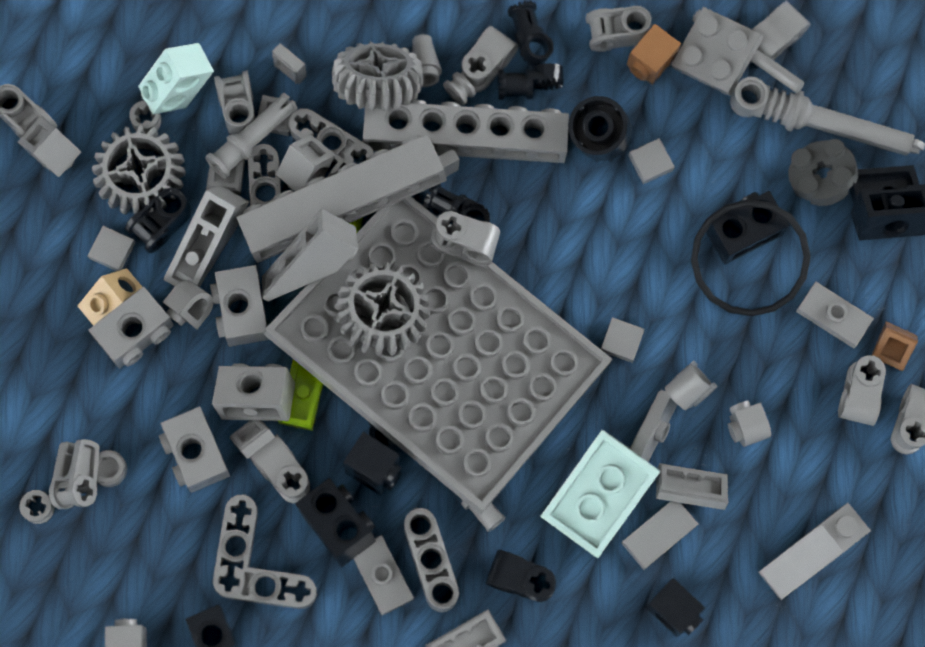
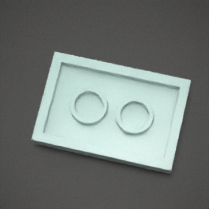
M601 430L540 517L596 558H599L661 471L606 431Z

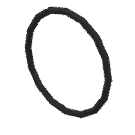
M748 199L726 204L705 220L694 238L691 263L696 283L709 301L729 313L756 316L774 312L796 296L807 279L811 255L806 234L790 213L773 203ZM748 206L770 209L785 218L798 234L804 256L800 277L789 294L773 305L752 310L730 306L715 297L702 280L698 263L701 239L712 222L728 211Z

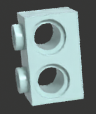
M199 43L166 48L138 87L143 100L148 104L153 115L183 109L189 105L214 70Z

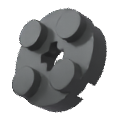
M838 139L811 143L795 150L791 156L792 162L789 166L788 176L792 189L796 196L800 199L809 200L813 205L827 206L843 200L849 194L848 190L852 187L853 183L856 184L858 180V167L855 157L844 146L843 142ZM821 168L831 169L827 172L826 178H821L819 174L815 175V173Z

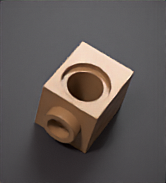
M654 24L630 52L627 66L630 67L631 73L636 78L642 81L647 80L653 85L674 60L681 43Z

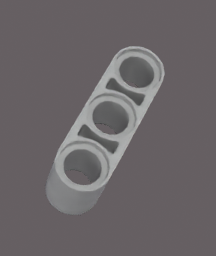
M423 508L414 509L409 512L404 522L405 536L429 607L437 612H447L456 605L459 595L453 570L433 513ZM417 518L427 520L430 524V530L424 535L413 533L410 529V524L413 520ZM427 552H435L440 556L441 564L435 569H427L421 563V557ZM437 586H447L451 590L453 597L449 602L440 604L433 599L432 591Z

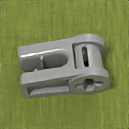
M87 439L77 440L75 443H60L52 483L49 488V498L54 507L58 509H69L74 505L77 507H87L96 500L100 449L97 443Z

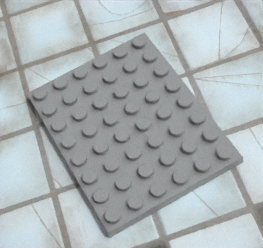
M408 197L377 211L356 233L358 251L355 257L350 262L346 261L336 273L308 284L265 328L264 335L481 515L611 363L612 358L493 262L488 266H478L464 259L435 250L431 244L430 236L438 218L414 198ZM373 262L378 270H382L383 265L388 262L390 264V271L394 272L402 265V275L406 277L414 273L415 280L413 285L423 283L424 291L421 295H428L430 299L429 304L426 306L431 311L429 319L425 320L428 323L426 331L419 332L421 337L417 343L409 341L410 346L406 351L397 345L396 354L393 356L388 353L387 348H383L381 356L377 357L375 354L376 348L371 346L367 352L363 353V343L361 341L351 346L350 338L352 334L342 335L341 327L343 324L337 323L335 319L336 314L340 312L335 309V301L340 299L338 296L339 288L346 286L345 280L349 275L356 277V270L359 267L369 273V266ZM374 288L368 291L376 293L384 290V288ZM396 293L395 298L398 303L405 306V310L410 312L405 299ZM389 299L385 301L384 306L379 307L377 319L380 318L382 312L386 313ZM355 307L360 320L369 326L370 319L368 316L361 313L360 308ZM385 326L380 331H392L398 328Z

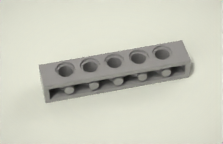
M411 100L410 105L400 104L399 109L391 107L387 108L386 111L382 109L371 111V108L365 107L363 142L370 146L373 151L382 149L392 150L401 146V143L411 136L420 135L422 137L428 134L437 155H442L454 149L457 156L565 163L568 146L569 113H561L560 110L553 108L543 109L541 112L528 111L525 107L512 106L508 109H494L493 106L488 104L461 107L460 104L455 102L430 105L422 100ZM394 120H403L407 123V126L403 129H394L390 126V123ZM428 122H436L441 128L432 132L426 130L423 126ZM462 124H469L475 130L469 134H464L457 127ZM495 126H502L507 129L508 133L503 136H497L491 129ZM529 128H535L542 135L538 138H531L526 135L525 131Z

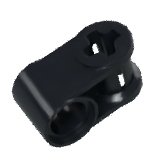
M166 188L158 195L161 196L162 200H165L166 205L173 201L181 202V207L177 212H165L161 200L158 199L159 196H156L149 202V205L147 204L143 209L135 213L125 226V230L128 233H134L146 245L145 250L150 254L160 249L170 236L190 218V205L184 194L176 188Z
M498 549L485 584L506 593L517 594L536 602L547 601L554 594L556 579L555 575L548 568L529 562L513 553ZM539 576L546 577L545 584L550 586V588H543L540 593L534 592V585L530 583L531 579L538 580Z

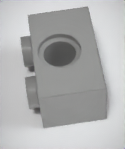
M256 265L215 272L216 283L210 284L213 304H220L222 316L216 317L219 338L225 337L229 347L270 340L264 335L267 321ZM243 300L248 303L247 309L242 313L230 311V306L235 301Z
M143 286L92 326L89 332L120 369L124 365L128 367L136 363L143 356L142 351L150 344L154 343L156 345L165 340L171 333L169 329L174 325L168 314ZM130 325H142V331L139 335L135 337L125 336V331Z
M236 363L231 366H219L212 405L222 420L289 421L295 382L288 368L278 364H267L265 367H253L242 363ZM260 387L256 392L250 393L254 388Z
M200 406L161 423L164 433L158 436L166 455L174 454L178 465L172 467V470L180 487L187 485L189 491L193 493L230 477ZM189 444H199L202 450L197 458L187 459L183 456L184 449Z

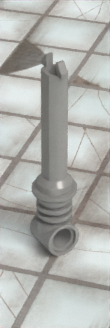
M756 77L742 79L730 97L731 107L739 116L761 118L763 114L765 120H769L772 117V122L775 123L779 119L780 124L784 125L786 130L790 132L793 128L799 130L808 126L905 156L909 153L919 154L920 150H924L925 143L914 139L915 135L813 105L810 98L804 96V91H799L798 93L790 92L788 96L786 95L787 91L782 90L778 93V88L775 87L771 91L769 85H766ZM750 91L754 93L757 102L754 104L746 103L742 99L741 92Z

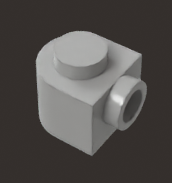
M183 281L177 284L163 301L169 307L166 313L180 326L187 322L196 329L201 326L213 308L212 296L191 281Z
M748 400L729 408L732 415L729 416L731 422L728 423V429L735 443L740 441L742 446L746 447L771 437L770 425L761 402L751 406Z

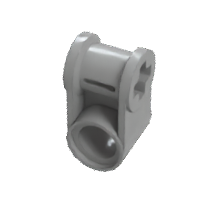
M641 6L597 9L587 13L585 16L586 22L590 24L592 40H590L589 45L593 51H606L613 48L636 46L650 30L651 15L646 8ZM638 22L643 28L633 30L629 28L628 24Z
M489 26L463 58V71L461 74L469 80L476 92L485 90L498 75V69H504L513 59L518 50V44L493 26Z
M247 70L242 71L241 75L222 79L220 76H214L219 103L222 106L229 134H239L255 119L252 103L253 95ZM238 115H245L248 117L244 122L236 123L232 121L233 118H235Z
M12 84L0 86V117L20 139L39 117L57 127L56 122L50 115L28 98L18 87ZM7 100H18V104L14 108H3V104Z
M447 211L439 215L436 220L430 241L435 250L441 253L464 259L474 265L488 266L492 263L500 229L492 223L479 221L457 212Z
M867 355L854 362L848 368L844 390L838 407L839 418L871 426L875 425L881 409V394L886 375L885 365L880 358ZM864 367L867 368V374L872 375V377L868 380L865 379L866 374L860 372V370Z
M695 361L687 365L665 386L668 395L684 410L699 405L718 387L715 382H710L706 375L697 367L698 364Z
M910 384L904 393L899 407V414L891 433L892 446L901 454H913L925 445V389L914 384ZM910 430L912 432L911 438H913L914 441L910 440V433L906 431Z
M277 434L273 440L249 457L267 481L269 480L285 501L296 503L310 493V482L306 472ZM291 478L293 481L299 482L300 488L296 491L294 488L288 487L287 481Z

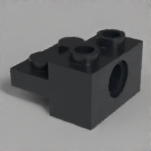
M914 165L858 169V180L856 184L853 183L849 191L854 204L851 216L859 241L925 235V184L919 183Z

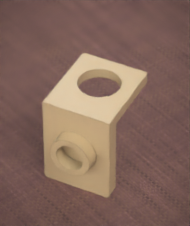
M128 269L103 275L78 304V308L94 326L140 290L142 286ZM118 280H124L129 283L133 288V292L124 290L119 285Z

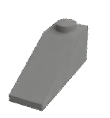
M221 185L207 189L163 280L173 286L183 281H191L200 287L239 224L236 217L243 214L249 201Z
M321 208L262 276V299L271 301L336 273L346 261L350 262L358 251L356 227Z
M846 503L758 573L777 597L782 600L871 530L851 505Z

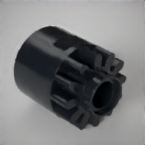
M604 96L589 97L581 101L570 115L568 129L573 143L584 155L594 159L596 162L599 160L612 162L613 158L624 155L625 149L632 143L633 126L623 108L611 98ZM609 125L604 135L595 136L600 126Z

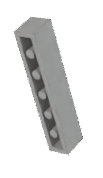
M426 134L422 137L414 135L405 139L399 147L392 150L382 149L373 153L369 160L359 164L349 163L338 170V173L332 176L314 178L302 189L295 192L293 190L282 192L270 203L263 206L261 204L252 205L236 218L253 257L259 263L284 252L321 208L351 223L447 181L443 165L429 135Z

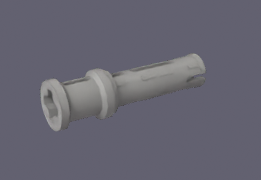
M282 93L277 100L239 134L233 133L226 137L227 142L215 153H208L205 156L209 165L219 176L227 179L230 176L231 169L243 159L248 160L251 157L253 147L298 109L293 100L281 109L288 102L287 100L290 99L287 94Z

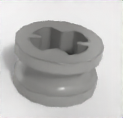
M455 72L452 75L453 80H446L443 86L449 96L463 106L467 103L466 98L468 96H475L476 91L465 76Z
M145 101L135 103L129 115L134 129L136 130L140 124L143 126L145 134H147L152 127L157 130L160 128L162 117L160 113L153 115L151 112L153 120L151 122L145 120L141 124L138 115L140 113L146 115L149 111L151 112Z
M41 490L27 492L20 501L21 514L25 519L34 524L45 523L54 514L55 507L51 503L49 495ZM36 498H41V503L46 506L43 513L38 511L39 516H33V511L28 508L31 501L36 503Z

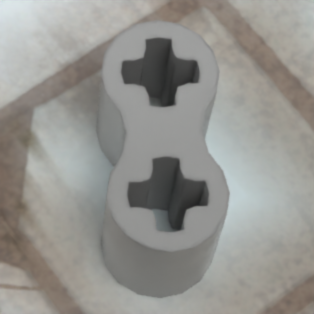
M785 1L752 30L763 36L758 50L772 60H775L788 46L798 40L811 24L788 1Z

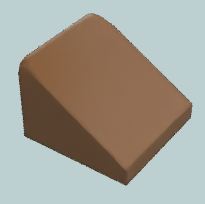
M885 322L872 356H876L883 363L903 371L918 343V337L914 333Z

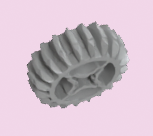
M371 41L366 45L357 43L355 48L346 47L345 52L338 53L337 59L334 60V66H332V84L334 85V91L338 92V98L346 99V103L349 105L357 104L358 109L364 107L371 108V111L374 109L386 111L387 108L391 107L399 109L400 104L407 106L410 105L411 100L418 98V93L421 92V86H423V68L421 67V61L417 59L415 53H409L408 48L405 47L397 48L395 43L392 45H386L384 42L374 44Z
M140 124L136 128V133H131L129 127L125 126L124 136L119 137L117 133L112 132L111 137L114 142L110 144L102 141L101 147L105 153H95L94 158L99 164L92 166L93 174L97 175L93 183L96 188H101L98 192L101 199H108V205L112 209L120 205V211L124 215L129 212L131 207L133 208V213H137L147 204L149 205V202L156 196H159L158 194L166 188H183V182L179 179L186 175L185 168L180 166L184 163L183 155L177 153L179 150L177 143H169L170 138L166 133L158 137L157 129L154 127L145 134L144 128ZM138 149L154 151L161 155V157L156 158L155 155L143 156L139 153ZM127 153L126 161L116 166V170H113L117 161ZM136 159L138 160L140 167H142L143 173L141 174L143 179L142 183L140 182V179L138 175H136V172L134 170L137 168L135 163ZM165 171L161 181L154 188L150 189L151 181L161 176V172ZM116 185H133L139 189L140 193H129L121 190ZM159 196L158 199L161 200L163 209H166L165 200H162L161 196Z
M373 262L369 266V273L359 267L356 270V277L349 275L346 278V286H341L338 290L340 299L335 301V309L340 311L336 314L335 319L337 323L343 324L341 327L342 335L352 334L350 338L351 346L361 341L363 343V353L367 352L371 346L376 348L375 354L377 357L381 356L383 348H387L388 353L393 356L396 354L397 345L406 351L410 346L409 341L417 343L420 340L421 335L419 332L426 331L428 323L425 320L429 319L431 313L430 309L426 308L430 299L428 295H421L424 291L423 283L413 285L415 280L414 273L404 277L402 275V265L394 272L390 271V264L388 262L383 265L382 270H378ZM374 288H384V290L376 293L368 291ZM396 293L405 299L410 312L405 310V306L398 303L395 298ZM389 299L386 313L382 312L380 318L377 319L379 307L384 306L385 301ZM355 307L360 308V312L368 316L370 319L369 326L360 320ZM385 326L398 328L392 331H380Z

